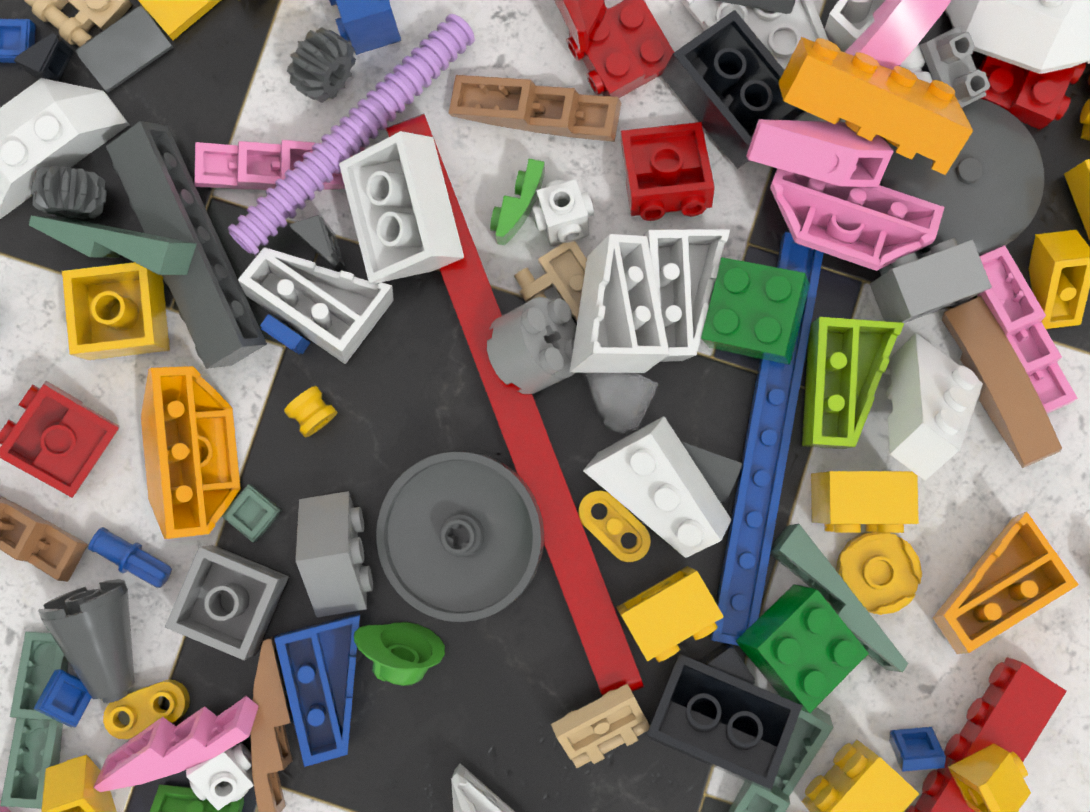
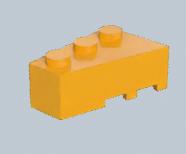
M1026 511L1009 521L933 616V620L956 654H966L990 641L1079 584Z

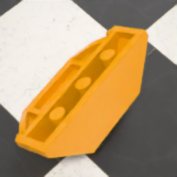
M193 366L149 368L141 411L148 500L164 539L210 534L216 522L224 514L241 489L233 408L201 377V374Z

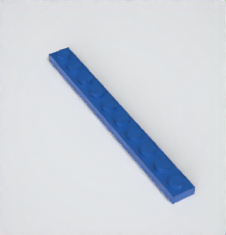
M785 232L782 235L777 268L806 273L810 287L790 365L760 359L741 462L742 467L738 478L716 604L724 617L715 622L718 628L710 634L712 641L738 645L736 640L759 618L824 254L823 252L795 243L789 232Z

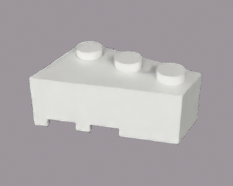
M730 229L648 230L643 235L647 236L670 353L660 362L684 361L697 355L710 305L708 304L717 277L724 243L728 240Z
M609 234L587 256L570 372L645 373L670 355L647 236Z
M915 333L889 359L890 361L885 373L891 375V385L886 389L887 399L893 403V412L888 416L889 451L891 456L926 481L960 451L983 383L978 380L972 370L965 366H959Z
M664 416L598 452L583 470L685 558L720 542L731 522L728 513Z

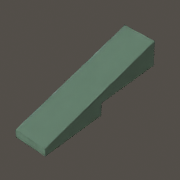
M31 215L29 226L88 257L120 258V255L158 275H187L197 244L65 217Z
M799 523L786 526L772 544L770 555L809 587L819 590L867 650L869 657L885 670L903 672L908 662Z
M25 632L10 717L16 718L0 806L42 809L46 768L57 765L60 762L63 724L34 710L54 670L68 671V660L50 633Z
M817 707L811 713L801 710L772 790L767 791L745 781L728 812H786L790 805V794L834 728L830 715Z

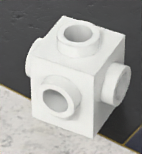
M577 179L569 181L555 180L546 184L544 188L536 190L538 206L532 207L537 229L538 231H546L550 247L589 236L588 217L594 216V209L588 191L581 193Z
M242 743L238 746L235 745L212 759L186 769V777L189 779L190 786L195 795L202 801L207 799L217 810L245 796L249 789L254 786L252 758L248 748Z

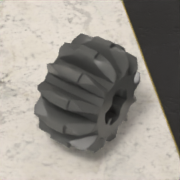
M323 27L316 30V32L310 30L304 41H298L296 52L290 54V57L293 59L287 68V72L290 74V83L295 86L297 91L312 100L316 99L323 103L328 98L334 99L337 96L338 90L340 88L344 89L346 80L352 76L350 70L356 62V59L353 57L354 47L332 30H326Z
M53 165L37 170L34 182H32L31 195L33 196V206L45 214H53L56 217L63 216L70 219H94L103 213L107 190H105V180L95 172H87L83 168L75 169L69 166L59 167Z

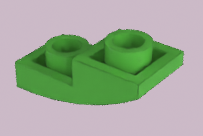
M528 159L526 171H518L514 194L521 197L516 198L504 195L502 206H494L490 231L496 232L497 244L505 246L516 235L529 216L537 200L536 190L541 189L545 174L544 161Z

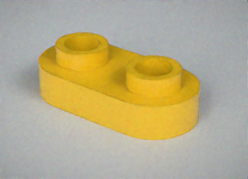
M593 491L581 500L578 513L582 524L615 557L624 562H635L647 554L651 543L648 530L610 493ZM597 503H601L607 508V514L603 519H595L591 514L592 507ZM630 532L636 536V544L632 548H624L621 544V537L625 533Z
M164 680L131 692L124 698L107 705L103 715L104 726L113 737L130 739L161 717L173 723L180 719L189 708L190 696L188 690L176 680ZM160 696H164L169 700L170 707L168 710H163L159 707L158 700ZM120 711H125L129 715L130 721L128 725L120 722Z

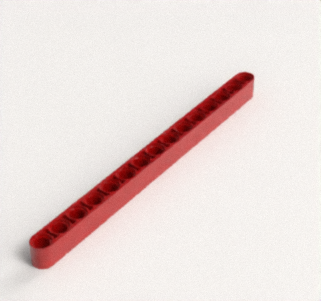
M424 114L386 128L389 137L400 131L433 137ZM435 143L464 254L463 259L439 268L517 474L528 485L540 508L544 526V545L601 694L603 696L607 692L616 690L626 684L629 685L632 692L644 688L641 676L533 395L517 392L521 388L513 383L506 385L498 377L489 360L487 340L492 338L493 328L490 329V327L502 315Z

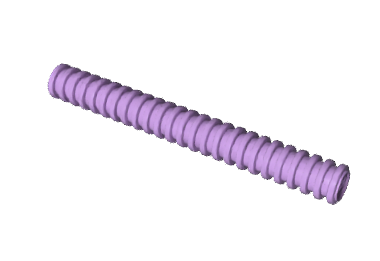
M449 14L445 19L446 23L441 22L437 26V31L434 30L429 33V40L423 39L419 44L420 48L416 47L411 51V57L405 56L403 58V65L399 64L394 67V74L388 73L384 77L385 82H378L375 86L376 91L370 90L367 93V100L361 99L358 101V108H351L349 110V117L343 116L340 119V126L334 125L331 127V134H324L321 138L322 143H315L312 146V153L305 152L303 154L304 160L302 162L296 161L294 163L295 169L293 171L288 169L284 174L286 177L284 180L277 179L275 181L276 187L274 189L269 187L266 190L267 196L265 198L259 197L256 200L258 204L256 207L249 206L247 208L248 214L246 216L240 215L238 217L239 223L237 225L231 224L228 227L231 237L250 254L256 255L259 252L258 246L260 244L266 246L269 242L267 238L270 235L275 237L278 234L277 228L279 226L284 228L287 225L286 219L288 217L293 219L296 216L295 210L297 208L304 209L306 207L305 201L307 199L312 201L315 198L314 192L316 190L321 192L324 189L323 183H330L333 180L332 174H339L341 172L340 162L360 153V147L366 148L370 143L369 138L375 139L379 134L378 130H385L388 125L387 121L393 122L396 119V112L402 113L405 110L404 104L410 105L414 101V95L420 96L422 94V87L428 88L431 85V78L437 79L440 76V70L445 71L449 67V62L457 60V53L463 54L466 50V45L471 46L474 43V33L464 19L455 14Z

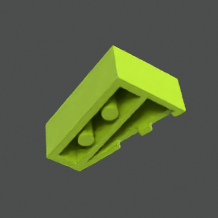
M819 317L811 322L807 347L802 446L833 449L856 447L874 402L875 391L882 374L887 369L890 361L889 356L904 323Z

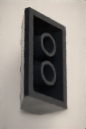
M736 10L674 52L662 74L663 79L698 122H702L703 128L737 169L749 161L746 155L759 119L797 121L806 113V111L783 101L778 83L784 72L783 67Z
M679 654L647 736L655 742L770 791L778 774L802 705Z

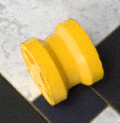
M317 386L301 393L284 409L285 414L289 418L296 419L300 424L299 431L305 438L327 425L338 413L332 405L325 404L322 400V392Z

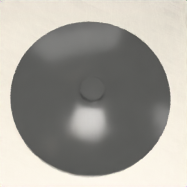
M978 99L962 107L973 132L946 175L931 169L932 159L916 153L911 160L896 153L897 147L887 141L893 149V154L879 185L945 207L936 239L932 244L920 249L924 252L930 251L931 247L955 238L958 245L973 240L979 256L984 255L1015 240L1031 223L1040 206L1044 190V167L1034 138L1023 123L1009 111L992 102Z
M467 451L447 452L433 455L417 462L402 473L394 482L379 512L376 543L380 563L387 579L408 604L433 618L451 622H468L496 614L518 599L527 589L541 562L544 547V526L540 508L533 493L514 470L499 460L480 453Z

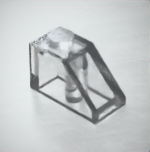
M583 373L597 414L605 418L603 425L623 435L626 434L628 429L633 432L637 431L659 384L637 373Z

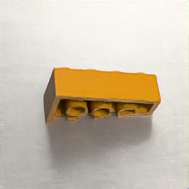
M801 37L778 82L784 102L834 125L842 118L846 120V125L856 132V135L872 141L876 135H879L897 147L896 153L911 160L916 153L932 159L931 169L944 175L947 174L973 132L955 96V90L948 84L939 80H933L931 83L919 80L913 72L900 66H895L893 70L883 67L873 57L861 52H856L854 56L840 51L837 45L826 39L817 38L814 42Z

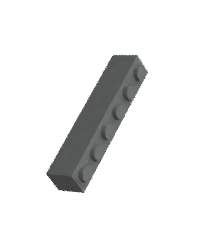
M139 121L106 145L113 162V168L121 179L129 197L130 206L136 213L144 233L197 243L187 275H162L171 290L179 308V315L189 330L197 355L203 361L205 368L232 366L266 346V340L168 125Z

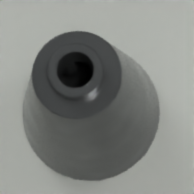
M121 579L100 582L101 590H87L86 586L48 601L43 605L44 609L38 610L44 625L92 699H102L103 703H111L124 698L129 694L128 689L135 683L128 588L125 580Z

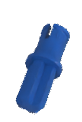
M104 527L94 534L88 545V550L96 552L119 566V572L126 573L128 571L156 588H161L171 575V566L143 551L140 543L131 544L109 532Z

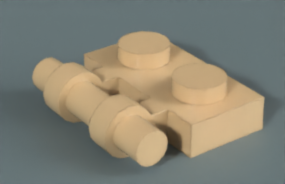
M24 0L32 7V12L43 22H50L59 30L60 37L69 44H76L79 47L93 38L88 32L94 25L104 31L120 20L133 5L129 0ZM67 3H70L79 11L75 17L69 18L61 11Z
M575 241L562 243L540 257L538 263L545 274L536 280L528 268H524L514 275L522 288L519 293L525 302L538 297L547 298L544 292L554 286L561 299L569 305L572 317H574L576 322L578 320L587 261Z
M628 684L607 692L601 698L579 710L569 712L562 719L551 724L556 738L570 760L572 759L576 768L590 761L595 764L605 759V753L624 743L629 746L639 741L637 736L645 733L650 728Z

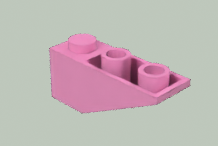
M759 119L746 157L750 161L841 187H878L893 154V149L879 135H876L872 141L856 135V132L851 130L845 122H838L834 125L830 122Z

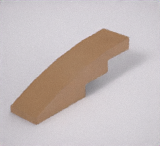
M456 75L448 114L452 117L523 131L615 142L622 103L618 97L578 94L575 88L536 86L530 79Z
M982 296L945 311L942 321L962 351L960 358L962 364L972 370L978 380L983 383L979 401L1021 467H1027L1061 452V444L1025 368Z
M0 496V550L15 560L31 563L57 581L68 582L88 544L22 506Z
M275 636L262 642L253 689V702L259 706L250 732L252 777L258 812H281L286 807L278 771L284 770L293 761L284 725L294 720L274 639Z

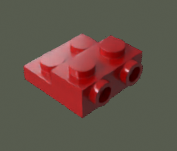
M624 0L609 9L605 6L606 13L601 23L595 24L589 36V47L585 52H580L569 31V38L566 39L568 48L576 61L582 59L589 70L586 73L587 80L596 95L602 93L603 96L621 98L662 75L674 53L644 0Z
M985 55L979 70L986 73L990 87L985 91L986 96L980 99L1001 106L1021 122L1041 130L1054 119L1059 121L1065 114L1071 101L1070 97L1065 96L1069 83L1074 85L1079 80L1086 67V62L1071 68L1039 74Z
M702 122L621 131V147L631 216L640 215L643 220L655 221L662 218L666 212L682 211L683 215L692 217L702 214L706 208H712L715 186Z
M45 381L41 388L32 384L18 405L24 408L25 412L17 424L8 420L0 431V444L2 445L0 447V458L73 498L118 431L119 425L86 407L82 401L48 381Z

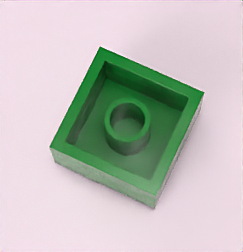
M722 257L701 339L709 348L790 365L810 287L806 273Z
M793 584L736 640V643L781 697L802 705L801 710L807 713H811L869 654L818 589Z

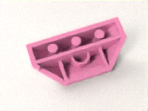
M778 168L770 187L795 243L875 271L894 263L900 257L914 253L932 244L936 239L945 208L881 185L878 187H841Z

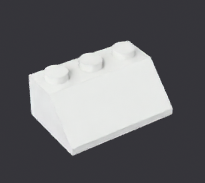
M400 131L339 163L369 284L431 272L464 258L433 137Z

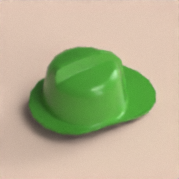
M401 622L388 625H367L359 627L354 632V642L357 648L373 661L372 671L377 679L388 681L392 684L406 686L419 682L427 670L440 663L445 656V645L440 637L430 629L419 624Z

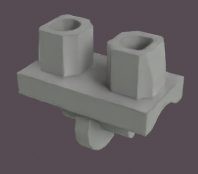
M960 26L919 45L932 79L942 81L955 90V96L961 108L986 96L985 91L989 89L990 84L986 73L979 69L976 70L971 57L975 45L969 32H962Z

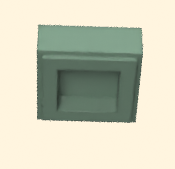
M248 484L224 512L222 517L254 543L259 540L283 510L252 484Z

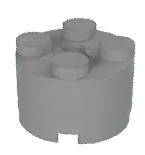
M538 297L497 318L491 324L490 329L493 328L492 338L487 340V352L494 371L506 385L513 383L521 388L517 392L534 394L576 373L570 372L577 326L572 318L569 305L560 298L551 300Z

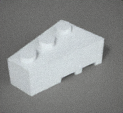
M265 247L238 279L247 297L344 364L348 362L394 301L392 285L382 282L379 284H369V281L354 277L352 273L342 270L337 272L317 266L315 262Z

